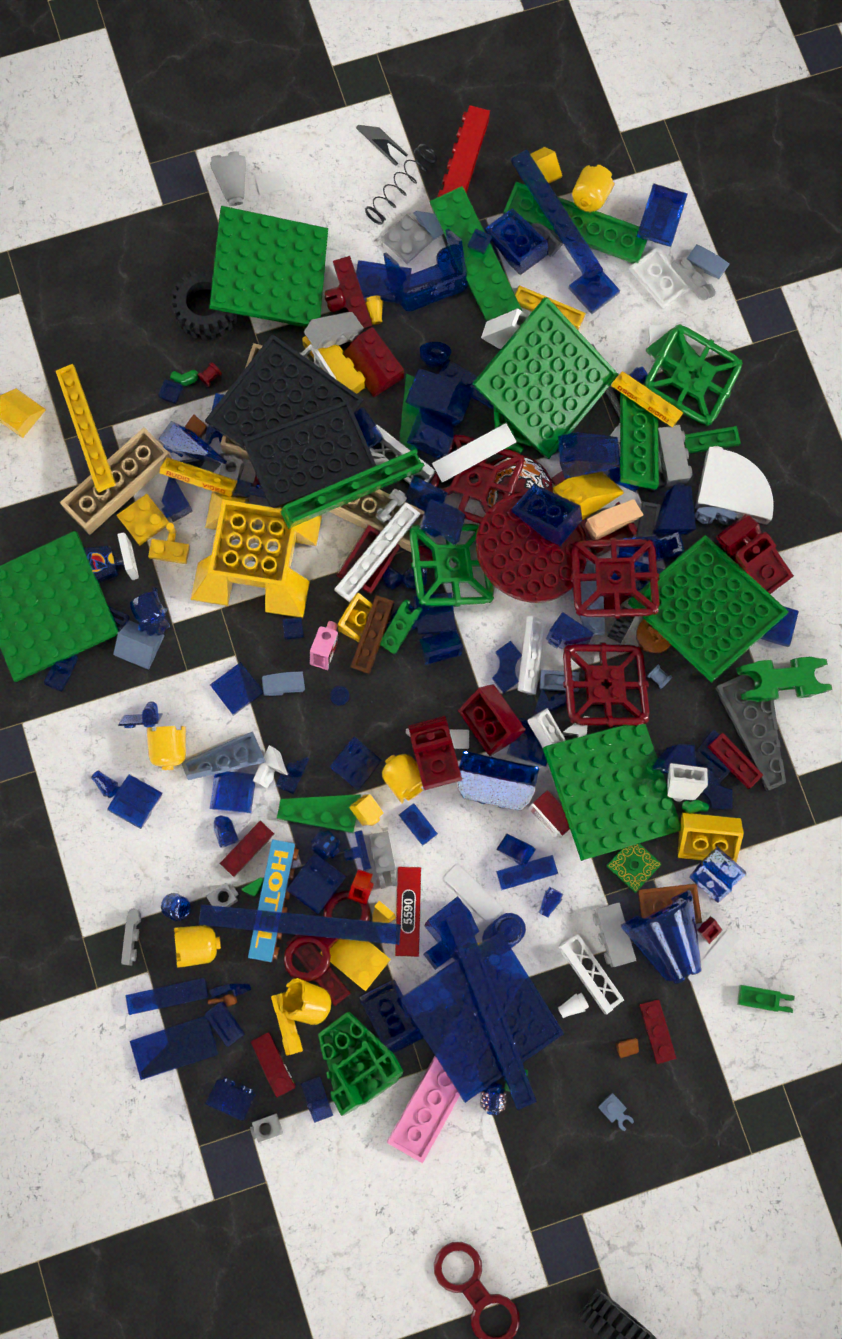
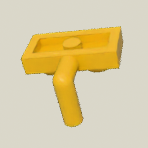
M168 523L166 525L169 532L167 541L151 539L148 557L149 559L187 564L190 546L189 544L175 542L177 531L173 523Z

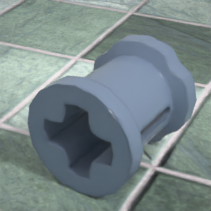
M658 664L647 677L652 678L659 685V688L662 689L672 676H668Z

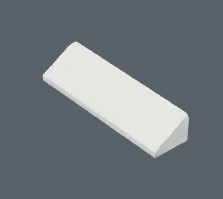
M548 708L527 720L542 748L566 741Z

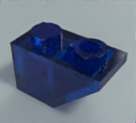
M678 744L667 747L654 763L653 770L669 773L670 763L696 767L695 745Z

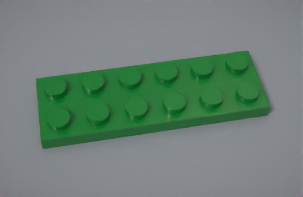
M620 392V482L657 489L659 486L658 417Z

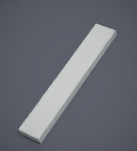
M405 502L336 586L334 591L350 602L418 519L420 513Z

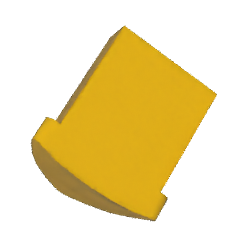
M378 901L374 906V926L386 925L396 919L395 914L381 901Z

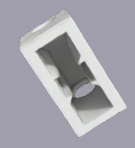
M670 763L667 782L668 796L677 802H681L683 799L696 800L708 785L707 768Z

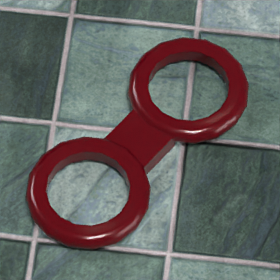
M345 890L333 895L325 905L323 915L325 923L315 935L297 937L286 948L283 961L285 969L290 976L307 982L322 976L330 965V949L340 937L357 934L365 928L370 918L368 902L367 905L358 902L362 908V916L355 925L341 927L333 921L332 911L338 902L349 899L350 891ZM304 944H314L320 948L323 955L319 967L308 973L296 970L292 963L295 950Z
M451 1242L443 1246L437 1253L434 1261V1275L438 1283L445 1290L452 1293H463L473 1307L471 1327L475 1336L478 1339H513L520 1325L519 1311L515 1303L508 1297L501 1294H490L480 1281L482 1260L478 1252L471 1245L464 1242ZM453 1251L467 1253L474 1262V1271L471 1278L462 1284L449 1282L442 1272L444 1258ZM491 1303L504 1305L511 1314L512 1322L510 1328L501 1336L493 1337L487 1335L479 1324L481 1311Z

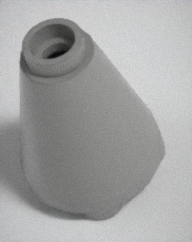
M238 151L230 152L228 156L216 155L211 157V169L229 206L243 204L246 172L245 157L239 155Z

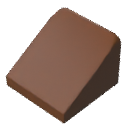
M196 415L190 418L182 430L195 443L209 431L207 425Z
M636 1038L627 1039L615 1044L620 1058L639 1052L638 1040Z

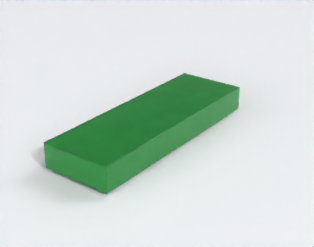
M737 426L685 434L684 447L691 454L708 451L709 447L713 446L722 448L739 446L741 442Z

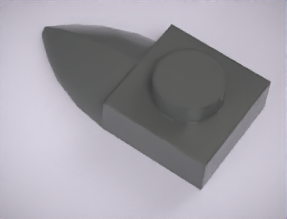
M532 223V231L537 243L549 257L554 256L564 242L553 230H549L541 224Z

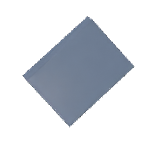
M129 620L118 633L113 655L149 670L165 635Z

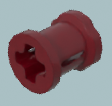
M210 362L209 367L197 376L209 387L217 376L222 375V372L214 363Z

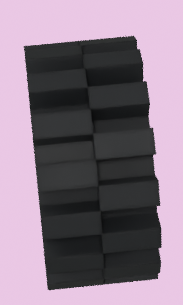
M635 616L616 619L607 637L621 644Z

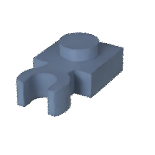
M613 1093L598 1106L612 1123L617 1119L618 1126L623 1131L626 1130L622 1124L625 1119H628L632 1124L634 1123L630 1116L623 1114L627 1108Z

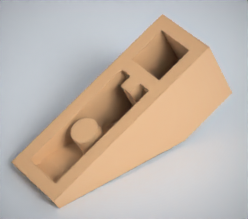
M633 499L588 518L585 527L591 538L598 540L642 517L643 513Z

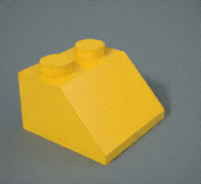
M15 388L0 395V423L21 438H24L46 409Z

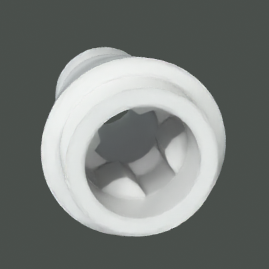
M576 993L559 1006L558 1009L562 1017L565 1018L585 1012L589 1005L582 993L578 995Z

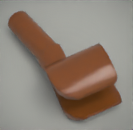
M229 994L224 997L209 999L208 1004L225 1001L226 1006L229 1007L236 1004L237 999L234 994Z

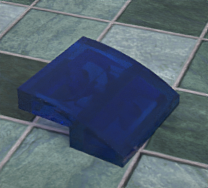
M429 499L427 500L420 528L434 538L440 535L455 545L460 540L466 514L446 503Z
M519 718V721L526 730L509 745L507 755L546 767L547 760L540 742L528 721Z
M713 729L689 760L697 767L707 768V775L720 784L729 774L730 770L708 748L720 735Z
M230 771L214 774L209 809L251 814L255 782L253 781L255 774Z
M129 774L115 794L107 810L141 829L162 797V792Z
M717 846L695 868L689 878L719 903L732 891V887L746 876V871Z

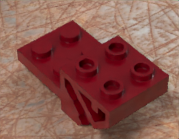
M745 514L716 536L727 555L769 594L794 577L776 550V544L767 532L761 533L759 524L750 515Z
M446 716L408 725L423 789L428 790L462 781Z

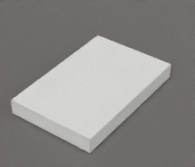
M657 246L640 258L639 263L632 264L629 270L664 309L689 291L690 288L671 267L672 262Z

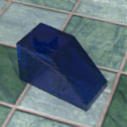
M169 477L161 500L164 506L161 510L166 518L170 517L172 522H175L193 511L176 480Z

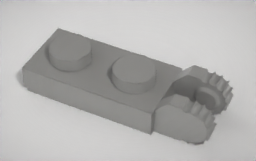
M685 257L677 259L671 264L675 272L700 299L704 301L715 296L716 291L712 284H707L703 276L693 268L691 262Z
M388 831L369 835L376 874H378L381 889L385 888L386 885L382 873L389 871L391 874V884L397 886L394 871L396 869Z
M134 908L128 911L121 960L123 965L132 966L133 961H136L137 949H134V944L139 938V929H136V926L141 922V913Z

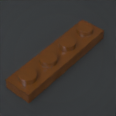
M375 596L351 668L370 674L395 604L394 601Z

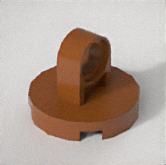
M645 619L638 625L636 640L644 651L659 654L671 646Z

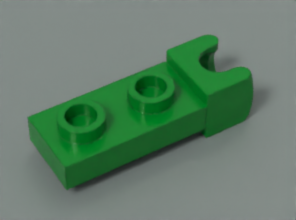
M408 599L402 602L380 643L382 647L393 654L397 653L422 612L421 607L410 612L408 608L410 600Z

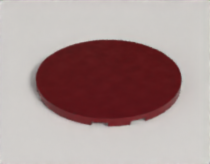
M518 493L499 500L484 515L476 534V553L484 574L497 589L520 601L542 603L555 600L573 588V583L571 582L572 544L575 541L586 540L581 525L576 521L571 512L566 507L556 503L554 499L541 494ZM579 553L580 574H583L587 559Z

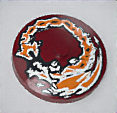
M503 456L493 461L490 465L496 466L511 458ZM524 456V466L514 488V494H541L552 498L553 485L548 472L539 462ZM516 465L499 472L494 483L507 486ZM494 489L490 490L486 499L489 508L502 499L503 492ZM480 502L483 511L486 513L482 502Z

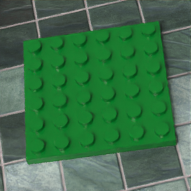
M221 205L209 309L307 327L312 319L321 317L328 228Z
M544 297L472 385L546 459H550L619 374L549 298Z
M76 531L0 566V648L15 682L106 641L119 633Z
M705 535L659 574V612L656 615L642 617L712 683L782 620L789 611ZM649 582L639 592L651 601ZM634 597L628 601V604L633 609L646 608Z
M646 724L623 725L543 747L581 861L681 831V823L672 798L668 796V787Z

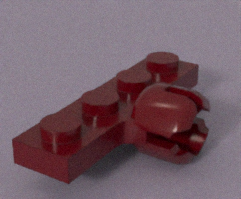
M347 256L334 260L333 266L339 286L325 291V301L328 304V309L331 312L347 309L348 312H353L364 329L371 328L372 322L351 257Z

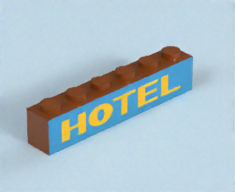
M272 839L248 958L273 962L274 959L278 958L279 947H276L277 941L282 938L283 927H280L281 921L286 918L287 908L284 907L286 899L289 900L291 888H288L289 881L294 879L295 868H292L293 861H297L299 849H296L297 845L294 843Z

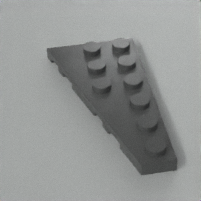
M741 675L718 685L716 690L754 766L763 774L760 779L766 791H770L786 783L780 752V740L778 739L774 700L764 702L742 700L741 694L753 690L755 683L750 676Z

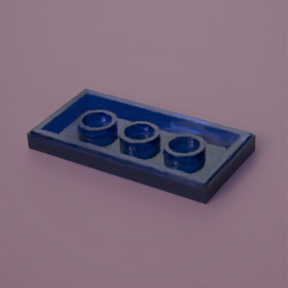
M208 1015L130 1041L140 1080L219 1055Z

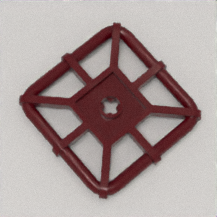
M453 435L442 458L452 453L455 445L459 449L462 447L461 443L468 444L476 439L463 435ZM503 449L496 454L511 458L510 460L493 466L485 463L486 458L455 475L450 487L436 493L434 492L440 478L437 472H435L426 492L425 504L436 510L454 515L457 519L461 520L463 518L480 524L483 517L465 511L469 499L482 502L487 513L490 508L486 499L491 489L503 492L502 499L515 493L514 488L524 466L525 458L517 452ZM516 465L507 486L494 483L499 472ZM477 476L478 482L472 483L470 478ZM452 493L463 496L458 509L436 502Z
M610 538V540L575 541L572 544L571 582L573 583L576 614L584 617H615V619L626 616L656 615L659 612L658 580L660 578L659 573H657L654 543L651 540L644 539L616 540V538ZM610 547L611 558H598L587 548ZM616 547H641L631 558H617ZM648 551L649 572L635 573L634 563ZM579 553L595 565V573L580 574ZM615 573L620 579L613 580L610 577ZM635 580L650 581L651 601L636 590ZM596 581V591L582 604L581 582ZM600 596H614V609L587 608ZM619 596H633L646 608L620 609Z
M600 642V644L566 645L563 648L565 676L563 687L566 688L567 712L572 724L606 725V727L647 724L649 721L647 692L649 683L646 681L644 656L640 646ZM576 652H599L600 666L589 665ZM606 652H631L630 656L620 666H607ZM636 656L639 682H625L624 668ZM571 659L585 671V681H573ZM607 681L610 686L608 689H605V686H602L601 683ZM573 688H586L587 702L576 713ZM626 689L640 690L642 713L627 700ZM590 705H604L605 718L580 716ZM611 705H622L635 718H613Z

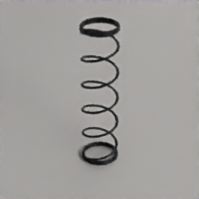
M420 144L414 151L415 160H406L404 162L406 173L396 172L393 177L395 185L386 184L383 187L385 198L375 197L373 199V207L367 206L365 208L366 215L374 223L382 225L386 221V218L377 211L374 205L376 198L385 199L393 208H397L386 197L384 191L386 186H394L404 196H407L406 192L397 186L395 181L396 174H405L413 183L417 184V181L406 171L405 164L408 161L416 162L423 171L427 172V168L417 161L415 155L417 150L425 160L431 163L437 161L435 152L429 146ZM421 149L430 152L435 160L428 158ZM367 209L376 213L382 222L373 218Z

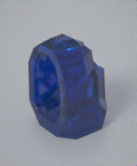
M223 815L215 817L213 828L220 848L239 842L240 840L232 820Z

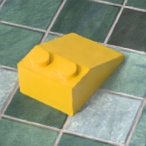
M603 471L568 478L553 488L557 503L562 507H566L578 523L624 494V491Z
M344 922V924L341 927L350 926L346 922ZM359 933L351 936H341L330 949V962L365 991H367L391 960Z

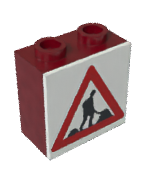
M548 790L528 808L554 838L559 833L563 836L570 829L562 805Z

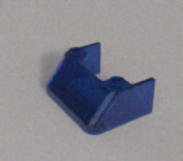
M450 229L445 230L448 246L442 248L437 253V264L406 276L404 269L399 267V264L387 252L383 253L388 281L401 307L406 311H414L466 289L468 282L466 279L467 272L462 240Z

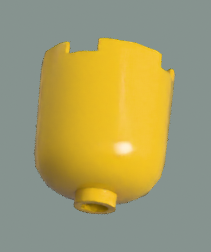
M587 165L583 168L572 192L575 205L586 212L599 210L604 205L615 185L611 178L612 173L601 165H597V167Z
M176 726L156 727V731H152V727L147 728L148 757L153 765L162 767V770H174V766L184 762L186 757V726H181V730H176Z
M399 754L397 756L392 755L385 761L386 765L383 768L382 777L401 804L404 803V799L410 801L423 791L418 765L413 757L408 754Z
M209 926L174 928L177 968L210 963L215 959L217 949H221L220 937H216L214 930Z
M299 978L292 979L286 985L288 987L286 994L281 995V1013L285 1014L286 1018L310 1025L323 1022L331 1009V997L327 990Z

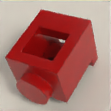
M358 869L348 898L367 905L374 883L371 882L373 874Z

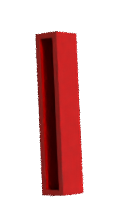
M469 105L468 111H464L462 117L464 124L463 127H459L457 133L459 140L458 143H454L452 150L454 156L453 159H449L447 166L449 172L444 174L442 182L444 188L439 190L438 197L463 186L467 193L488 126L489 110Z

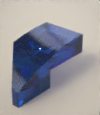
M74 655L70 659L55 662V665L52 666L46 676L44 684L62 692L78 659L77 656Z
M306 757L301 761L288 763L287 767H285L288 775L281 773L276 787L294 794L309 762V758Z
M228 984L209 991L212 998H216L231 990L234 997H237L252 989L250 984Z

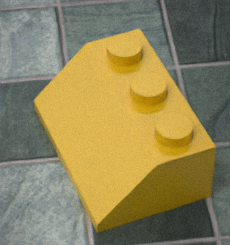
M683 813L681 831H679L678 858L736 864L744 834L741 819Z

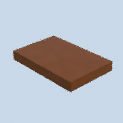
M697 884L638 890L643 930L702 923Z

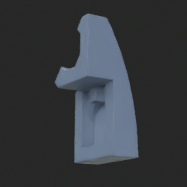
M415 211L413 213L419 224L424 226L433 240L444 234L435 214Z

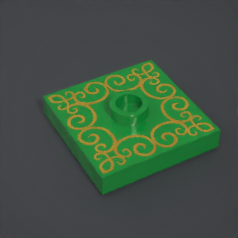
M639 843L621 849L606 867L636 893L662 864Z

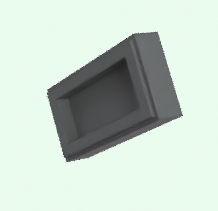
M642 501L640 510L643 516L638 521L636 539L655 541L661 504Z

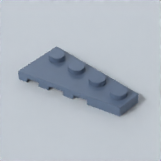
M587 560L583 574L595 573V565L590 560ZM596 581L581 582L582 604L596 591ZM600 596L587 609H604L603 596ZM580 616L585 636L605 635L604 617Z
M252 731L187 759L182 763L187 779L192 780L265 763L266 761Z

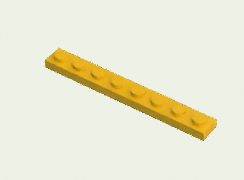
M73 364L56 371L95 488L98 492L115 486L116 483L77 371Z

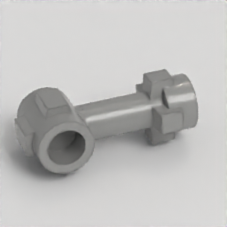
M394 489L388 497L391 499L384 509H378L375 516L382 523L391 518L389 514L396 505L401 507L407 498L401 490Z

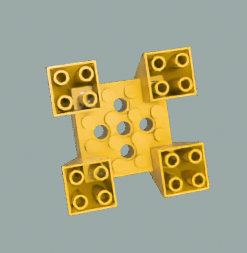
M212 492L205 528L216 530L212 555L197 564L191 600L228 606L233 583L265 588V612L303 618L310 581L293 571L291 563L295 543L317 546L322 515L288 529L280 513L284 506L278 509L248 504L249 497L237 495L229 497ZM256 525H262L260 530L253 529ZM233 540H240L239 544L231 545ZM252 543L259 544L257 548H250ZM271 546L278 547L276 551H269ZM249 561L256 562L252 567L246 566Z

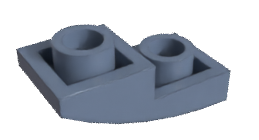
M696 244L687 257L691 264L703 269L704 273L720 279L729 266L727 261Z
M702 507L697 509L694 517L704 524H711L715 518L721 524L731 525L737 513L722 508Z
M286 672L262 676L264 696L283 695L285 692H303L305 690L303 672Z

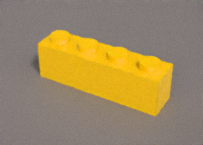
M307 336L302 338L303 346L306 349L312 343ZM339 345L318 349L339 382L356 394L365 388L363 374L353 368V362L349 357L345 358L342 354L343 350ZM311 351L309 354H310V355L313 357V359H314V354H313L312 351Z

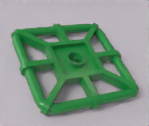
M679 324L670 332L661 351H658L656 354V360L646 377L644 386L682 411L683 414L708 426L716 419L726 398H729L730 391L741 371L743 362L736 355L715 344L711 338L707 339L690 328ZM684 334L705 346L700 357L689 352ZM676 337L682 351L679 363L667 356ZM711 349L731 361V363L715 367L704 359ZM662 363L675 369L670 378L653 382ZM733 369L724 388L711 382L715 373ZM695 371L698 378L691 379L689 372ZM671 384L680 389L681 393L677 400H674L655 388ZM707 388L720 395L710 414L703 397ZM686 394L697 399L701 415L682 404Z
M444 522L443 524L413 525L410 528L411 568L414 570L416 594L421 605H453L454 607H460V605L492 602L494 599V589L490 580L484 574L485 589L473 578L472 567H480L478 560H471L469 547L476 540L479 525ZM452 531H474L465 544H454ZM424 532H444L446 545H437ZM417 537L432 550L433 561H420ZM450 559L453 563H456L454 568L449 565ZM421 568H434L436 581L424 594ZM451 583L453 598H429L440 584ZM459 583L470 584L482 597H461Z

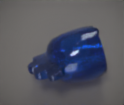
M153 587V591L142 594L130 602V609L139 623L138 629L140 632L146 631L149 636L154 635L156 632L157 635L161 636L164 633V629L170 628L169 622L165 619L168 608L162 606L158 597L157 587Z

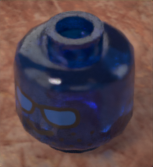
M321 830L311 841L313 844L312 850L323 860L329 858V856L333 859L340 851L338 848L340 840L329 830L324 832Z
M178 893L166 895L161 902V911L164 916L174 921L185 919L190 912L189 900Z

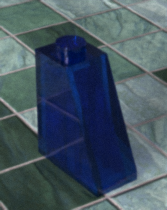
M675 484L666 492L653 530L654 534L688 535L696 530L691 486Z

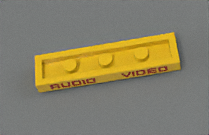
M623 371L611 385L672 428L683 414L682 411Z
M166 457L161 465L159 472L168 477L229 497L233 495L238 484L237 480Z

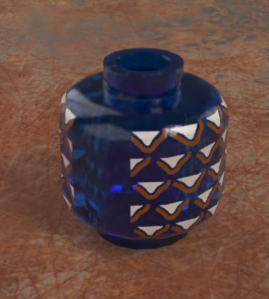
M498 1083L486 1084L480 1092V1107L487 1111L488 1115H498L499 1112L505 1110L506 1090Z

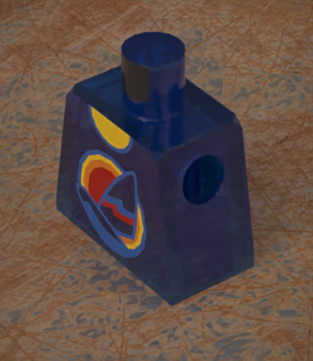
M111 546L83 548L99 584L119 575L117 566L124 564L122 553L114 555Z

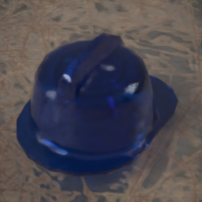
M505 913L485 929L482 942L494 941L496 953L493 954H504L522 940L526 932L525 923L519 915Z

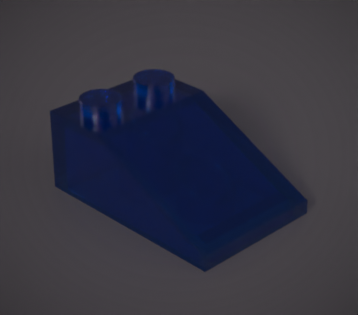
M653 183L636 237L671 247L688 193Z
M513 208L485 228V232L505 260L519 275H522L548 255V241Z
M418 369L405 402L455 426L462 422L474 388L458 380Z
M173 421L168 424L159 437V440L164 444V449L170 453L174 452L180 457L184 455L192 459L221 464L227 463L226 459L194 431Z
M579 432L558 436L560 466L565 479L620 468L618 437Z
M533 484L512 508V512L537 533L559 546L565 542L582 521L580 505L536 484Z
M395 979L359 997L378 1039L392 1053L423 1039L420 1027Z

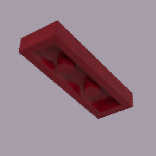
M721 733L708 746L747 789H750L763 776L724 733Z
M260 820L219 864L235 877L275 834Z
M659 999L639 1004L656 1064L677 1059Z

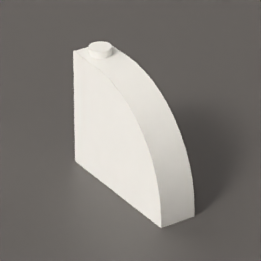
M516 309L486 322L481 338L502 349L529 315Z
M719 446L709 447L705 456L695 508L716 507L736 512V518H741L747 514L756 522L768 525L773 516V496L769 483L760 469L737 453L723 450Z

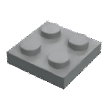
M405 215L382 237V242L406 264L413 260L433 240L408 215Z

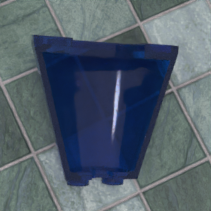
M686 890L671 898L673 904L646 918L636 916L621 924L624 932L666 981H673L674 984L683 982L685 977L690 974L695 975L702 971L694 901L690 890Z

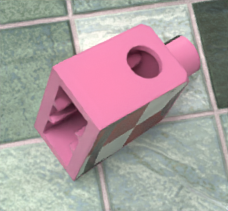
M327 621L325 627H319L310 649V665L325 670L329 669L338 642V632L336 631L338 626L335 622Z

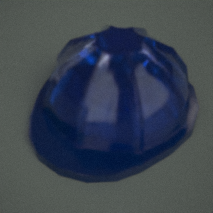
M428 342L420 346V357L427 366L433 368L441 367L449 359L451 348L442 342Z

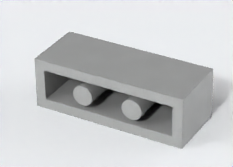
M353 312L312 319L304 333L314 348L319 349L353 342L364 328Z
M675 425L673 428L671 426L658 428V451L666 483L665 487L687 484L692 477V468L688 466L687 459H689L688 449L684 447L685 433L681 431L680 425Z
M620 903L595 909V914H592L595 925H599L601 933H598L601 945H605L606 952L604 957L606 963L610 964L611 967H616L636 961Z

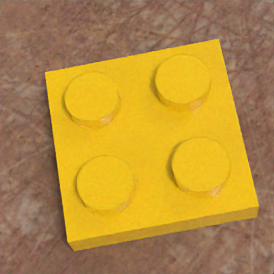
M145 494L117 514L119 520L139 546L163 530L169 523L148 494Z

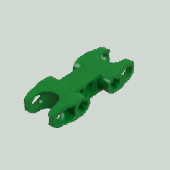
M815 657L795 658L790 660L791 668L774 669L772 660H761L737 668V674L748 675L755 683L754 689L742 693L741 698L742 700L764 702L779 699L778 691L795 689L797 698H810L817 694L829 692L832 690V685L820 683L815 678V669L828 665L827 659Z

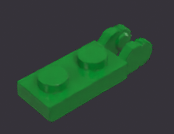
M739 985L737 1005L774 1012L793 1013V1008L779 1006L780 998L794 1001L795 996L782 994L779 991Z

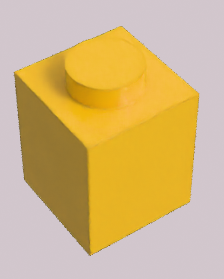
M371 794L363 795L349 807L362 826L375 825L380 821L379 817L384 814Z

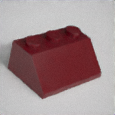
M373 327L357 336L343 353L345 358L349 357L354 364L353 368L363 374L365 387L373 398L404 379V369Z
M370 525L365 528L336 574L337 577L340 579L345 577L380 534L379 531ZM396 544L360 590L372 593L399 550V544Z
M494 684L479 687L458 710L489 756L494 755L513 743L526 730Z

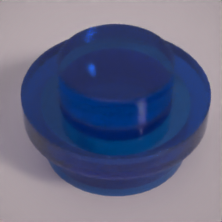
M343 686L335 687L330 694L332 702L336 705L346 704L350 697L349 691Z

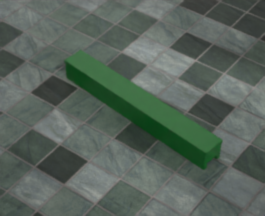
M414 449L284 505L280 513L288 529L421 472L425 465L423 462L421 463L417 450Z

